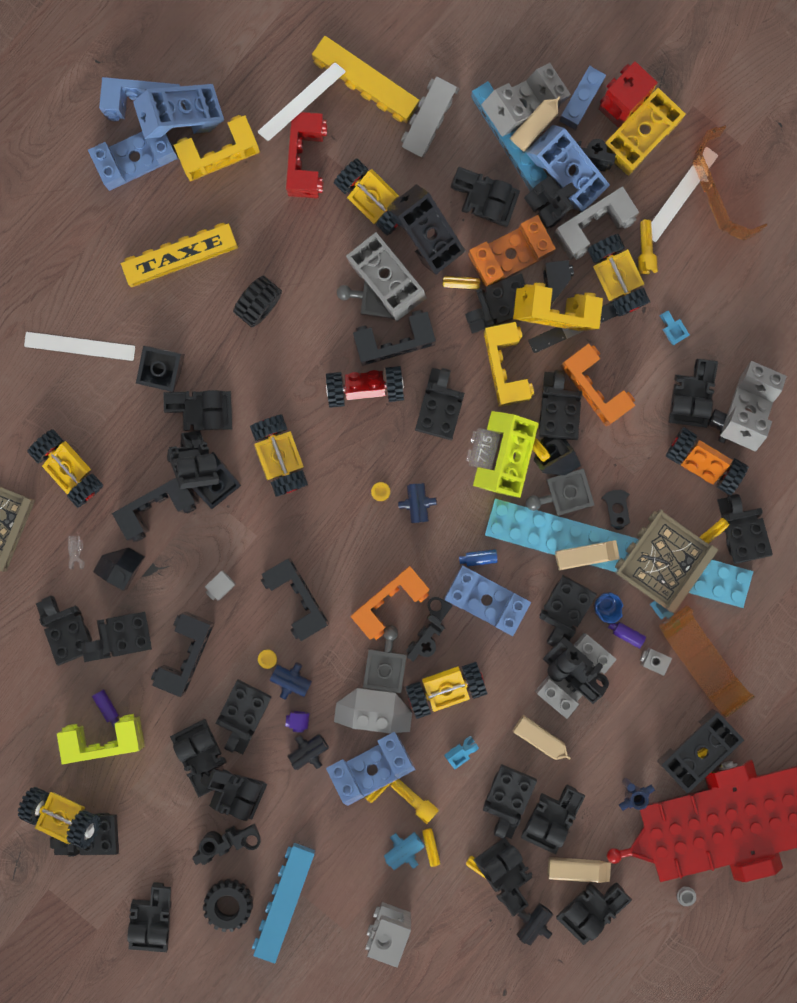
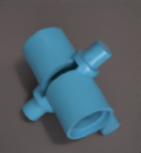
M413 832L403 840L396 833L390 838L394 843V848L384 855L388 866L396 870L406 862V864H410L412 869L417 867L419 864L415 860V854L425 847L419 836Z

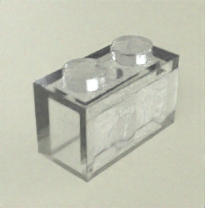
M478 428L477 432L473 431L470 441L474 443L473 448L468 450L466 461L469 462L468 466L492 470L500 433Z

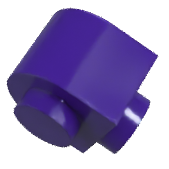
M291 710L290 715H286L285 727L293 729V732L303 733L304 729H308L310 713Z

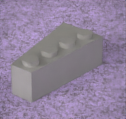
M437 76L435 80H430L427 86L429 92L426 97L423 96L418 105L420 110L417 115H413L409 123L412 126L409 132L406 131L401 139L403 148L420 157L425 156L436 135V129H439L444 120V113L450 109L453 103L452 97L454 93L457 94L460 89Z

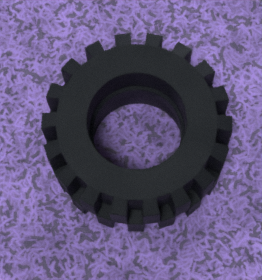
M264 275L258 277L240 296L235 304L233 313L250 327H254L262 322L275 307L281 297L282 290Z
M226 879L224 882L220 880L211 887L204 899L203 911H205V919H209V925H215L214 929L222 928L221 932H226L227 929L230 932L234 931L235 928L240 929L248 921L253 909V897L250 896L251 891L249 888L246 890V885L244 883L239 884L238 880H234V882L231 879ZM226 895L234 897L239 903L238 912L232 915L222 913L217 905L218 899Z

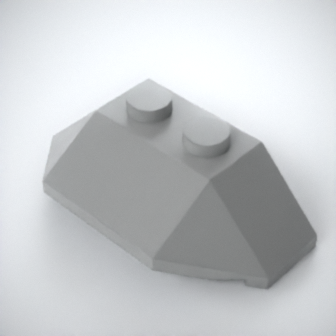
M356 688L336 702L335 723L353 729L383 733L410 732L412 711L395 692Z

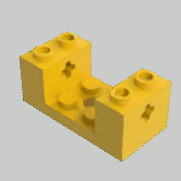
M657 88L605 142L607 152L616 154L614 163L629 176L666 135H669L682 121L686 113ZM647 125L650 128V133L642 134L640 126Z
M241 115L231 118V121L228 122L236 142L235 145L228 144L223 146L221 151L206 153L202 159L192 138L188 139L186 137L177 141L174 147L190 182L260 153L246 116L241 117Z
M544 283L525 284L524 287L516 289L513 315L515 320L575 331L596 330L600 328L603 298L596 297L595 293L575 294L574 297L567 298L564 315L559 314V310L550 309L553 288L545 287Z
M513 322L485 328L483 333L498 406L502 407L529 401L532 394H534L532 383H528V379L505 383L507 380L506 370L501 368L503 355L502 351L498 350L518 345L522 338L520 326Z

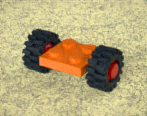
M683 427L670 445L666 457L677 464H681L688 471L712 485L719 479L717 488L728 495H732L745 477L749 468L748 465L736 458L730 459L700 440L692 448L697 435Z

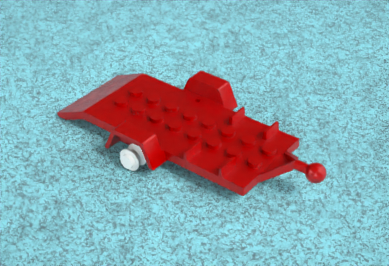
M748 760L741 766H737L738 764L736 763L733 764V761L724 762L721 764L722 767L719 768L722 771L711 772L705 777L708 789L651 803L645 809L640 810L644 826L628 849H610L607 852V860L612 864H617L622 858L633 856L654 863L660 882L676 878L682 879L684 876L708 870L714 871L715 868L730 865L734 880L749 882L776 875L783 868L779 852L797 848V766L757 776L753 760Z

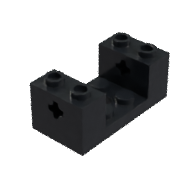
M414 185L386 207L394 221L405 229L417 248L415 253L422 264L435 275L466 252L430 193L419 185ZM430 229H434V230H435L434 235H433L432 237L428 238V237H427L428 231H429Z
M418 310L412 312V315L409 316L413 340L410 337L399 340V344L392 345V343L383 344L381 349H377L371 327L361 326L356 328L353 336L361 365L365 366L435 346L436 339L428 311Z
M174 478L113 512L112 515L126 540L138 542L147 537L145 533L149 532L139 512L142 511L143 513L152 508V503H161L170 497L178 512L188 514L196 510V505L199 504L192 489H180L177 479Z
M291 558L284 560L261 574L263 577L260 579L262 584L271 591L292 580L293 583L290 585L296 594L300 593L303 600H301L304 609L306 611L310 610L311 613L291 624L293 628L290 630L295 639L299 638L300 641H303L329 625L328 620Z
M189 612L177 615L173 624L176 627L174 631L196 641L191 642L187 653H190L189 658L183 661L180 671L167 665L154 670L151 680H153L152 686L178 697L185 695L215 623Z
M711 709L698 721L701 726L677 749L672 750L670 748L657 760L660 766L687 794L744 741L735 729L714 709ZM700 747L707 749V755L703 758L697 755V750Z

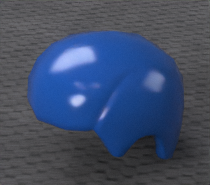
M608 592L601 594L596 599L594 611L600 620L611 624L616 623L622 618V608L624 605L618 595Z

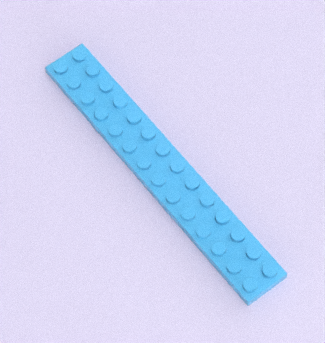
M494 499L485 531V536L555 555V551L616 540L619 557L624 559L628 554L626 552L628 546L638 540L634 537L538 510L532 511L527 507L499 499ZM619 559L591 564V566L615 572L617 569L615 565ZM711 560L689 593L744 608L754 571Z

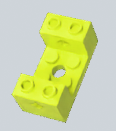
M491 411L487 430L502 434L503 438L495 470L477 467L473 486L520 498L539 423L514 414Z
M128 714L119 718V721L115 723L117 740L109 741L104 746L96 743L87 747L83 726L78 727L77 724L66 725V727L62 728V731L57 733L62 764L140 751L145 747L140 716L134 717V714Z

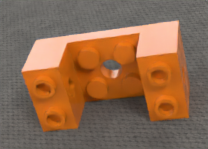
M536 215L521 223L518 229L488 244L486 241L470 249L468 256L484 287H487L552 255L556 248L541 219ZM508 249H513L516 252L514 259L506 257L505 252Z
M587 344L564 361L561 368L576 388L582 391L583 397L604 425L608 426L636 406L633 403L635 399L630 392L626 393L623 390L607 403L603 402L605 398L599 390H594L591 386L593 382L588 375L584 376L582 374L600 360L598 349L594 345Z
M408 566L350 616L370 640L373 638L377 640L385 633L383 630L385 624L374 613L372 608L378 609L385 603L383 599L387 595L392 597L397 593L399 585L402 586L414 602L419 600L421 603L429 596L427 592L430 589L411 566Z

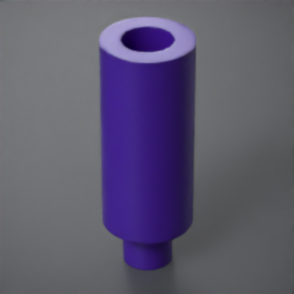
M621 622L608 625V628L613 630L612 634L639 649L645 642L646 636Z
M103 689L93 695L92 698L106 722H110L114 728L115 723L118 722L117 717L119 714Z

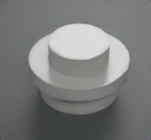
M682 887L677 892V900L683 906H691L696 901V893L691 887Z

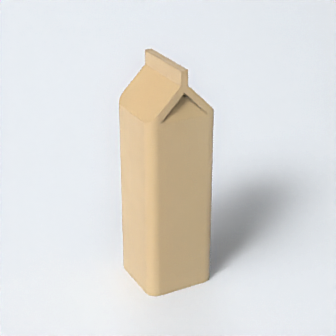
M560 97L543 100L510 137V140L523 152L530 147L558 116Z
M616 540L555 551L558 570L620 559Z
M525 715L521 716L513 728L515 734L554 760L562 758L571 759L567 754L564 741Z
M558 857L548 858V879L597 883L610 882V862Z

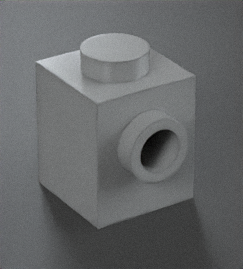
M223 570L205 586L207 589L206 594L212 600L216 598L219 601L236 583Z
M648 648L647 651L644 650L641 654L640 661L642 662L640 665L664 676L672 658Z

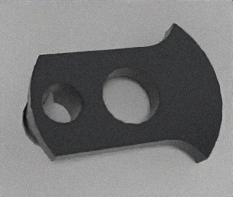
M622 490L609 491L601 498L607 504L610 525L616 530H622L630 524L626 502L630 494ZM619 504L623 507V511L615 513L612 510V506Z

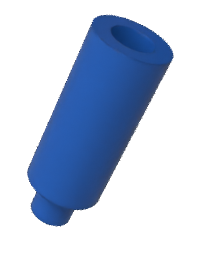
M493 549L468 552L466 556L459 557V563L467 564V567L498 563L497 551Z

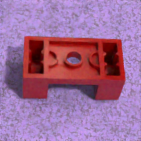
M636 61L631 65L627 64L620 71L622 75L617 80L613 78L606 86L608 90L600 100L601 105L598 110L618 128L645 102L658 83Z
M301 112L291 121L286 182L288 196L319 198V193H323V178L319 176L318 171L302 170L301 157H299V153L303 154L302 140L323 142V136H327L328 125L327 120L323 118V114Z

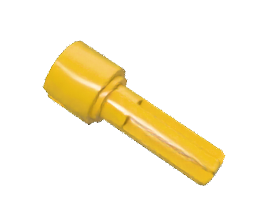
M645 219L640 222L641 255L638 257V272L640 274H649L650 270L654 273L658 272L657 256L653 254L651 220Z
M400 779L391 783L390 786L416 809V815L424 823L428 824L439 811L429 800L423 801Z

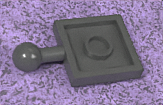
M366 281L364 283V291L351 290L347 285H342L337 289V297L341 300H348L350 297L362 299L361 315L394 319Z
M584 468L570 472L567 475L546 479L550 494L542 497L533 495L526 500L527 508L532 511L538 510L542 504L553 502L557 516L594 506Z
M389 625L384 628L385 633L383 636L386 639L384 651L368 650L363 688L401 693L407 655L392 653L393 640L397 638L398 630L395 626Z

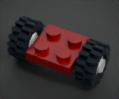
M401 366L385 367L387 383L383 379V371L377 370L345 374L344 387L341 372L326 373L329 408L345 406L344 393H346L347 400L385 396L386 387L389 402L403 401L404 385Z

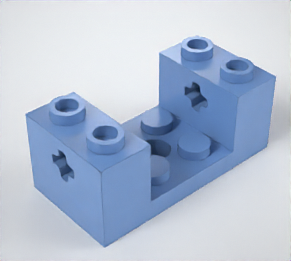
M102 77L99 108L108 120L119 121V119H125L127 97L131 100H136L147 89L180 87V84Z
M213 84L147 89L133 102L145 139L162 137L171 128L191 126L194 134L212 131L224 121ZM181 102L185 105L186 110L182 108Z
M552 125L525 151L536 166L547 170L560 188L565 187L571 182L574 184L578 191L568 198L571 205L574 206L573 209L583 212L610 186L563 127ZM571 165L576 166V172L573 175H570L568 172Z
M140 132L110 147L106 142H103L88 149L96 169L109 191L178 159L166 133L162 137L145 139L143 132ZM133 152L140 153V159L136 162L130 160V155Z
M461 565L444 597V600L466 610L511 636H514L531 604L530 601ZM485 594L492 597L491 604L487 606L481 603V598Z
M395 732L378 740L379 745L347 762L342 759L326 768L345 805L349 806L416 770L403 743ZM376 765L378 772L373 776L369 775V766Z

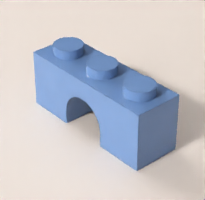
M591 66L588 67L563 111L560 122L574 130L577 129L606 77L604 73Z

